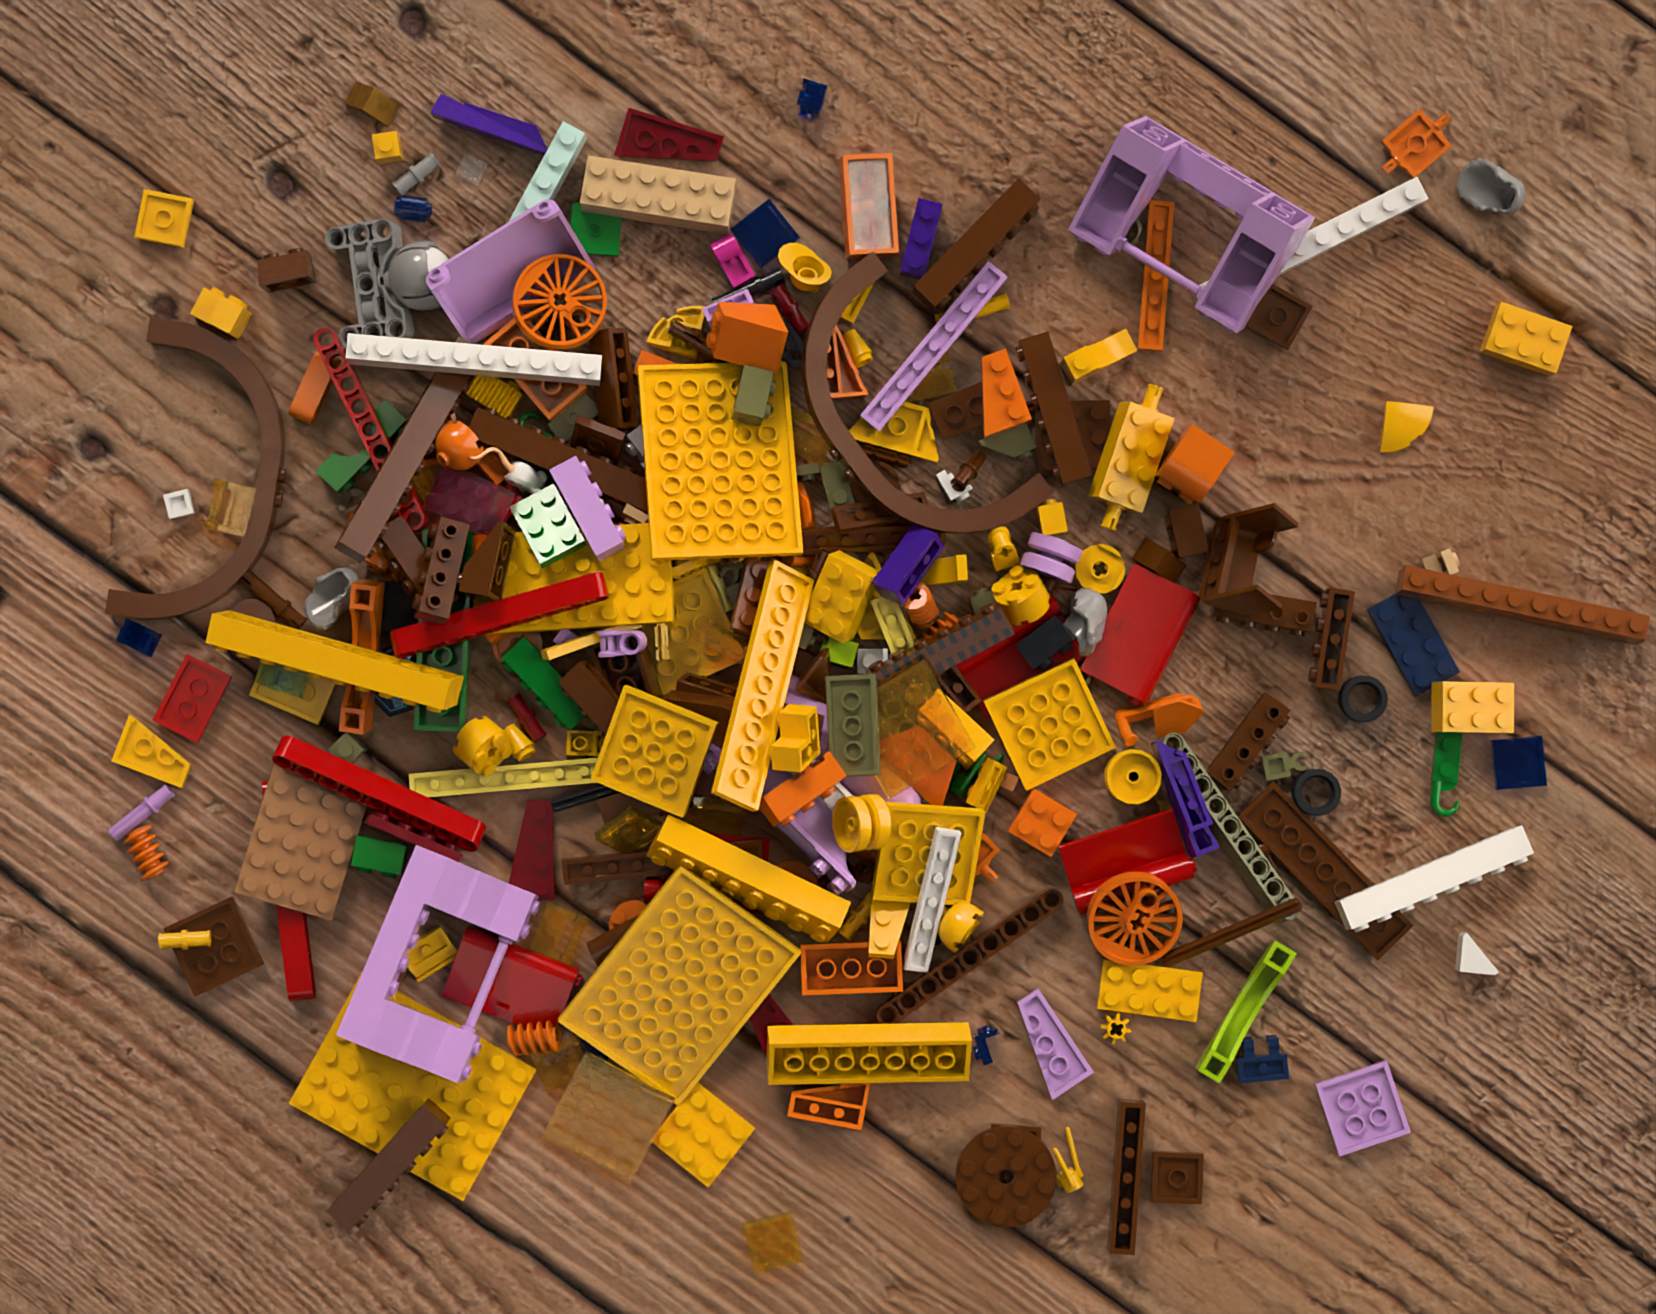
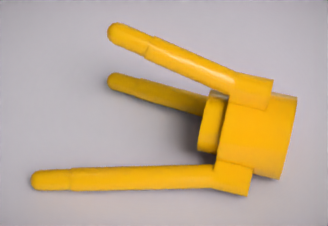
M1066 1127L1065 1131L1074 1169L1073 1167L1067 1168L1057 1148H1053V1153L1062 1169L1059 1173L1060 1177L1056 1173V1183L1059 1188L1063 1187L1066 1193H1071L1084 1185L1081 1177L1084 1175L1079 1166L1070 1128Z

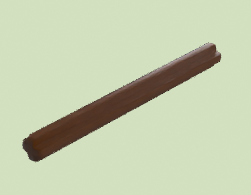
M1293 898L1171 950L1162 956L1163 962L1166 967L1178 964L1298 913L1302 910V905L1298 898Z

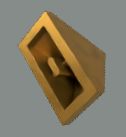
M357 81L345 101L346 105L388 127L400 107L399 103L376 88Z

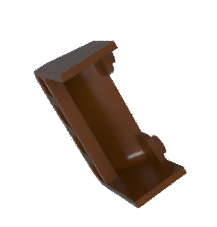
M1276 503L1225 515L1218 519L1212 531L1199 592L1200 599L1209 606L1246 616L1282 609V604L1259 585L1252 586L1258 553L1265 552L1275 545L1278 532L1297 528L1299 523Z

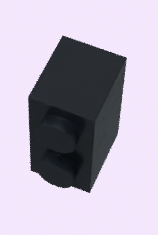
M1054 615L1019 642L1016 648L1033 670L1037 671L1040 668L1043 671L1054 663L1052 658L1060 653L1063 656L1074 647L1072 643L1076 639L1060 618Z

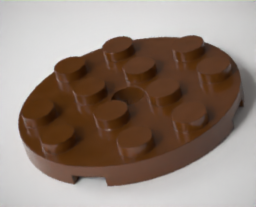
M1010 1125L994 1126L975 1135L962 1150L957 1161L955 1174L957 1190L965 1207L979 1220L997 1227H1016L1038 1217L1050 1203L1057 1179L1055 1163L1047 1146L1030 1131ZM1005 1169L1013 1173V1179L1007 1184L999 1180L1000 1172Z

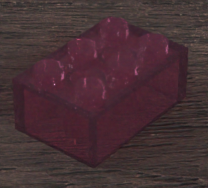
M442 466L424 509L444 518L469 524L470 529L488 536L499 521L504 522L516 493L466 471H457L447 466Z

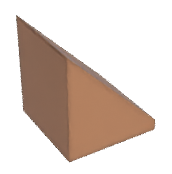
M1006 772L1000 787L1014 791L1019 777Z

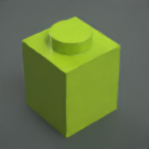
M829 637V640H823L821 651L824 648H829L830 662L852 668L859 643L852 641L841 643Z

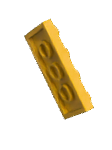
M1103 958L1096 1008L1197 1022L1203 972L1148 964L1127 966Z

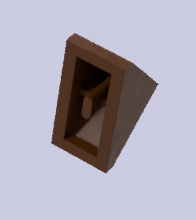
M1147 538L1143 540L1131 558L1149 571L1173 583H1176L1187 566L1171 551Z

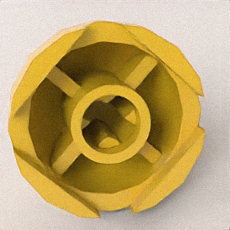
M961 902L954 904L950 908L945 906L938 928V936L941 942L954 953L958 952L959 949L956 946L958 943L964 945L980 923L977 920L978 915L983 917L984 912L970 903Z

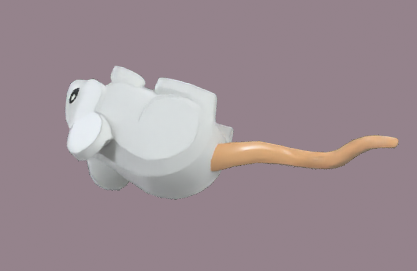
M490 447L481 454L470 457V459L476 460L489 452H496L502 464L508 470L507 475L503 478L509 485L519 487L521 492L527 491L529 493H536L545 488V482L548 478L543 471L536 472L531 466L521 461H511L509 463L505 455L498 448Z

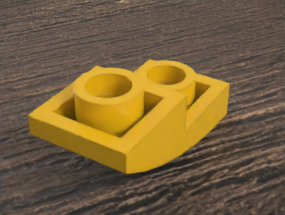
M566 730L565 755L599 756L606 736L601 735L598 731Z

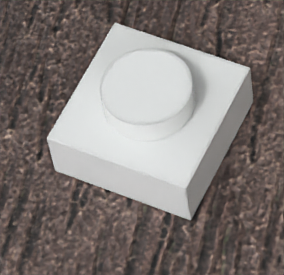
M189 489L163 495L170 520L195 514Z

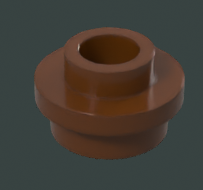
M871 859L859 861L853 870L855 879L861 883L873 882L876 863Z

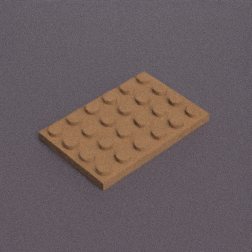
M273 763L234 893L332 921L366 806L280 768Z

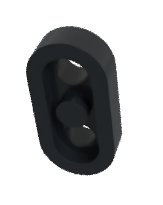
M784 322L788 330V337L782 357L790 367L799 369L801 368L802 358L796 361L792 358V355L795 352L802 354L804 343L794 328Z

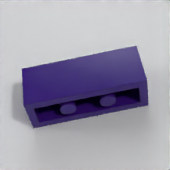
M918 198L900 275L920 280L926 273L943 204Z
M915 524L911 526L872 581L873 586L881 597L904 606L945 548L937 533Z

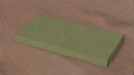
M877 674L825 676L828 750L845 772L846 777L881 775Z

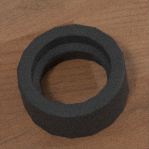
M1359 675L1350 678L1342 685L1338 693V704L1341 712L1348 719L1355 722L1366 723L1378 719L1384 713L1388 703V694L1385 686L1372 676ZM1360 684L1371 686L1377 694L1375 708L1366 714L1355 712L1348 702L1350 691Z
M1309 769L1302 772L1295 779L1292 786V798L1294 803L1304 813L1322 816L1330 813L1337 807L1341 799V787L1338 779L1332 773L1324 769ZM1314 777L1324 779L1331 788L1329 801L1320 807L1308 805L1302 796L1304 783Z

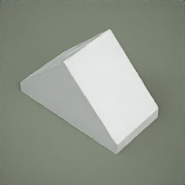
M1461 932L1458 935L1455 970L1496 975L1499 972L1467 933Z

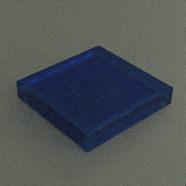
M770 199L730 229L761 269L778 256L779 249L783 245L795 243L800 239L799 235Z
M1542 736L1491 740L1495 790L1547 786Z

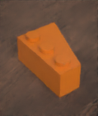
M836 324L829 342L826 366L832 401L865 398L869 394L866 387L864 388L857 367L854 366L848 347Z
M1006 348L982 357L981 389L984 440L1030 423L1032 418Z
M850 1083L792 1091L787 1118L861 1132L870 1083Z

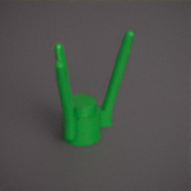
M983 753L968 775L961 772L958 776L961 764L958 761L956 762L951 778L952 784L949 787L952 792L966 799L969 788L976 782L972 778L986 758V754ZM1000 754L995 761L1000 762L1004 755Z

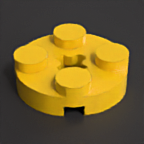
M1105 544L1092 545L1083 550L1079 563L1075 564V577L1080 586L1084 589H1092L1100 594H1106L1116 589L1121 584L1125 575V566L1120 553L1115 548ZM1102 562L1105 564L1104 569L1107 572L1105 575L1100 574L1097 576L1093 566L1094 564L1099 565Z

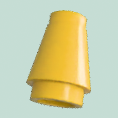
M856 329L849 330L842 335L854 366L860 368L873 360L871 356L873 352L857 333Z
M514 723L503 729L511 737V746L514 748L512 752L513 758H517L519 762H522L536 752L533 747L534 743Z

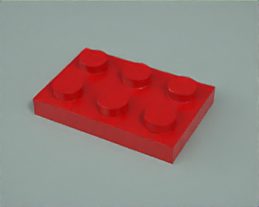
M186 654L152 721L199 743L233 676L190 654Z

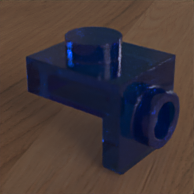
M126 619L120 628L116 641L152 657L162 634L138 622Z
M986 1025L978 1028V1033L973 1034L976 1046L972 1047L976 1061L982 1060L983 1065L993 1063L985 1038L999 1034L997 1027L992 1028L991 1025Z

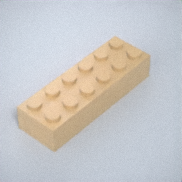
M588 155L580 208L582 212L727 235L729 234L736 193V179Z

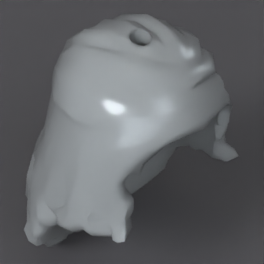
M1478 158L1476 161L1472 160L1464 166L1459 176V182L1456 184L1459 190L1458 196L1464 198L1468 204H1472L1474 210H1489L1511 215L1521 208L1526 198L1525 187L1521 180L1516 179L1500 166H1496L1494 163L1482 160L1481 158Z
M346 567L337 568L326 575L316 577L315 589L305 600L304 611L306 618L317 631H324L332 627L339 616L349 609L351 583L362 579L356 571Z
M1083 588L1071 595L1070 616L1064 625L1073 637L1077 638L1079 653L1084 657L1091 655L1095 650L1096 644L1102 641L1107 618V605L1105 598L1100 593L1092 589Z

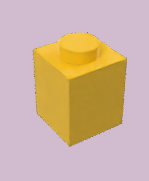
M397 131L372 134L375 159L379 164L404 161L401 137Z
M1056 499L1042 501V506L1036 508L1041 534L1052 536L1067 533L1068 529L1063 503H1056Z

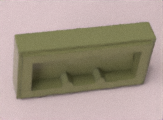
M584 393L550 422L548 426L557 437L568 442L572 438L578 416L594 420L598 416V408L588 395Z

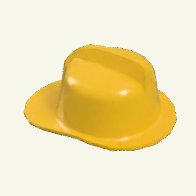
M788 243L779 249V262L790 273L792 284L797 289L815 294L819 291L820 286L831 278L832 271L830 266L805 245Z

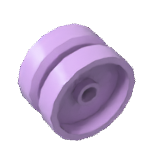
M1032 532L1028 546L1039 552L1040 555L1026 552L1022 557L1020 565L1023 568L1033 569L1045 577L1071 584L1075 571L1072 567L1062 562L1079 563L1083 550L1062 539Z

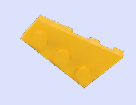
M129 714L111 761L183 788L192 764L134 716Z

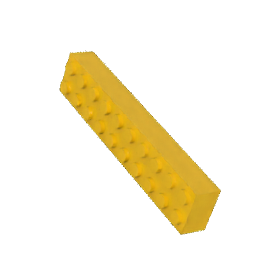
M231 610L212 613L205 642L213 645V649L217 651L228 652L229 649L236 651L237 656L251 659L254 656L261 658L260 662L263 664L284 665L283 669L288 671H307V676L317 679H322V676L331 678L332 683L345 686L346 683L355 685L354 689L358 691L370 692V690L379 692L378 696L393 699L395 696L402 698V702L412 706H417L418 703L426 705L427 710L438 713L441 710H448V708L458 704L464 679L462 675L402 658H395V656Z

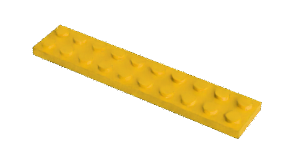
M777 560L769 561L711 791V793L751 812L758 811L770 764L769 749L775 742L778 731L777 716L784 707L814 584V579Z

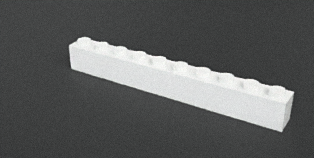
M1418 177L1307 231L1298 249L1279 275L1425 203L1429 198ZM1208 281L1200 284L1199 286H1206ZM1191 293L1195 302L1197 303L1198 299L1195 298L1196 295Z
M348 333L346 361L351 365L600 386L602 355Z

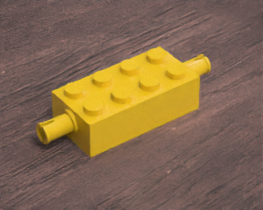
M1148 384L1142 404L1119 402L1088 493L1089 497L1105 502L1108 505L1100 525L1104 528L1107 527L1106 529L1116 531L1122 510L1143 513L1175 419L1159 413L1156 409L1164 390L1162 387L1157 388V385Z

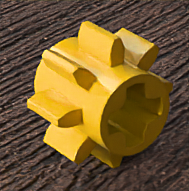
M1119 1013L1115 1014V1018H1110L1106 1015L1105 1017L1108 1020L1106 1025L1100 1024V1027L1106 1030L1102 1037L1104 1039L1109 1036L1112 1037V1044L1116 1043V1039L1126 1042L1124 1038L1125 1033L1132 1032L1125 1026L1129 1019L1126 1018L1121 1021ZM1112 1023L1116 1025L1121 1024L1119 1027L1121 1032L1119 1034L1115 1032L1110 1033Z

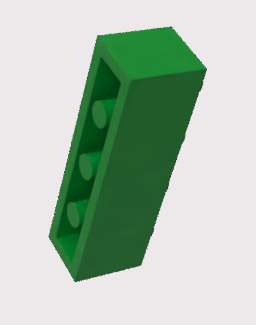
M523 634L501 654V657L504 659L501 664L509 673L512 674L515 671L521 677L518 682L526 691L529 692L532 689L538 695L535 700L545 710L549 707L555 713L552 718L562 728L566 725L571 730L585 717L578 708L579 704L573 698L570 699L563 693L562 685L559 683L563 676L548 660H543L541 653Z

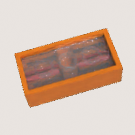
M892 153L842 155L838 164L845 260L863 259L872 251L878 258L895 257L899 253Z

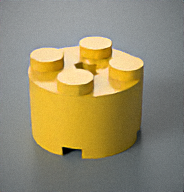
M1021 565L1014 566L1009 573L992 585L991 589L994 599L997 603H1001L1013 625H1021L1020 622L1027 620L1029 623H1032L1041 618L1049 609L1048 601L1050 595L1039 574L1033 569L1023 568Z
M482 716L484 719L478 720L474 718L462 727L456 737L459 741L457 747L453 746V752L477 774L490 776L494 773L496 767L512 754L514 748L511 746L510 735L489 717Z

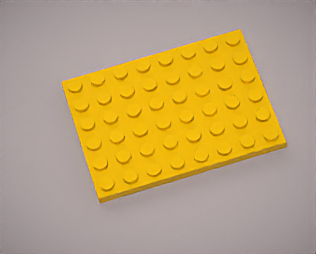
M786 361L780 362L778 374H773L772 381H776L773 396L769 395L767 404H771L768 419L764 418L760 426L731 419L739 380L744 366L734 363L638 365L637 375L652 561L797 556L803 554Z
M680 864L558 1017V1022L679 1106L800 956L801 950Z
M359 977L289 1104L372 1151L379 1153L423 1103L430 1098L451 1117L446 1124L449 1129L440 1139L435 1136L430 1142L433 1147L424 1157L419 1154L414 1159L417 1164L410 1172L464 1201L537 1068L481 1037L479 1040L482 1043L481 1049L476 1057H472L470 1066H472L471 1073L468 1079L463 1080L462 1084L336 1036L360 979ZM397 991L394 997L390 996V1000L461 1028V1025L400 991Z

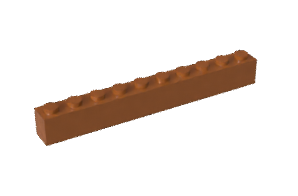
M1405 565L1398 571L1395 595L1633 645H1638L1646 641L1650 618L1648 615Z

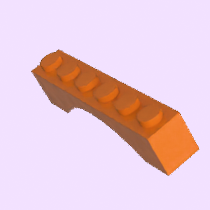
M360 579L351 583L349 609L352 622V645L379 652L385 582ZM347 683L341 705L339 731L363 735L373 728L376 691H358L354 689L355 685Z

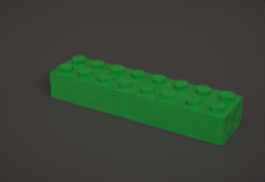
M423 529L422 546L424 549L430 547L429 529ZM468 531L459 574L463 572L465 564L472 557L473 536L476 535L473 531ZM457 584L455 593L459 599L451 606L450 614L473 607V599L459 591L460 587ZM418 619V623L425 621V620ZM471 639L417 654L416 663L462 675L464 679L456 706L448 708V710H441L440 713L427 710L426 705L418 703L417 706H414L413 730L459 732L468 723Z

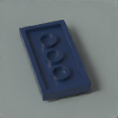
M1393 594L1367 609L1414 696H1418L1431 689L1432 682H1442L1460 673L1420 600Z

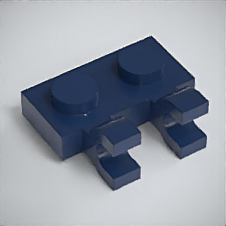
M1266 1035L1268 1054L1254 1055V1040L1252 1037H1244L1241 1043L1243 1056L1236 1057L1239 1083L1289 1079L1287 1053H1279V1038L1276 1035Z

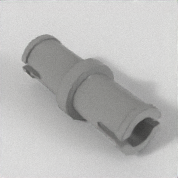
M430 152L415 166L411 165L408 168L409 171L393 182L392 185L403 196L418 182L421 184L425 181L423 178L439 167L440 163Z

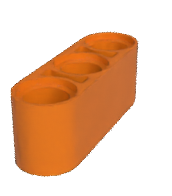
M318 350L311 359L288 413L289 416L313 425L333 384ZM336 357L332 361V366L334 369H339L341 359Z

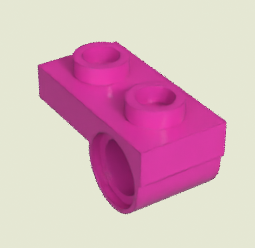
M731 232L709 244L733 288L755 277L752 268Z

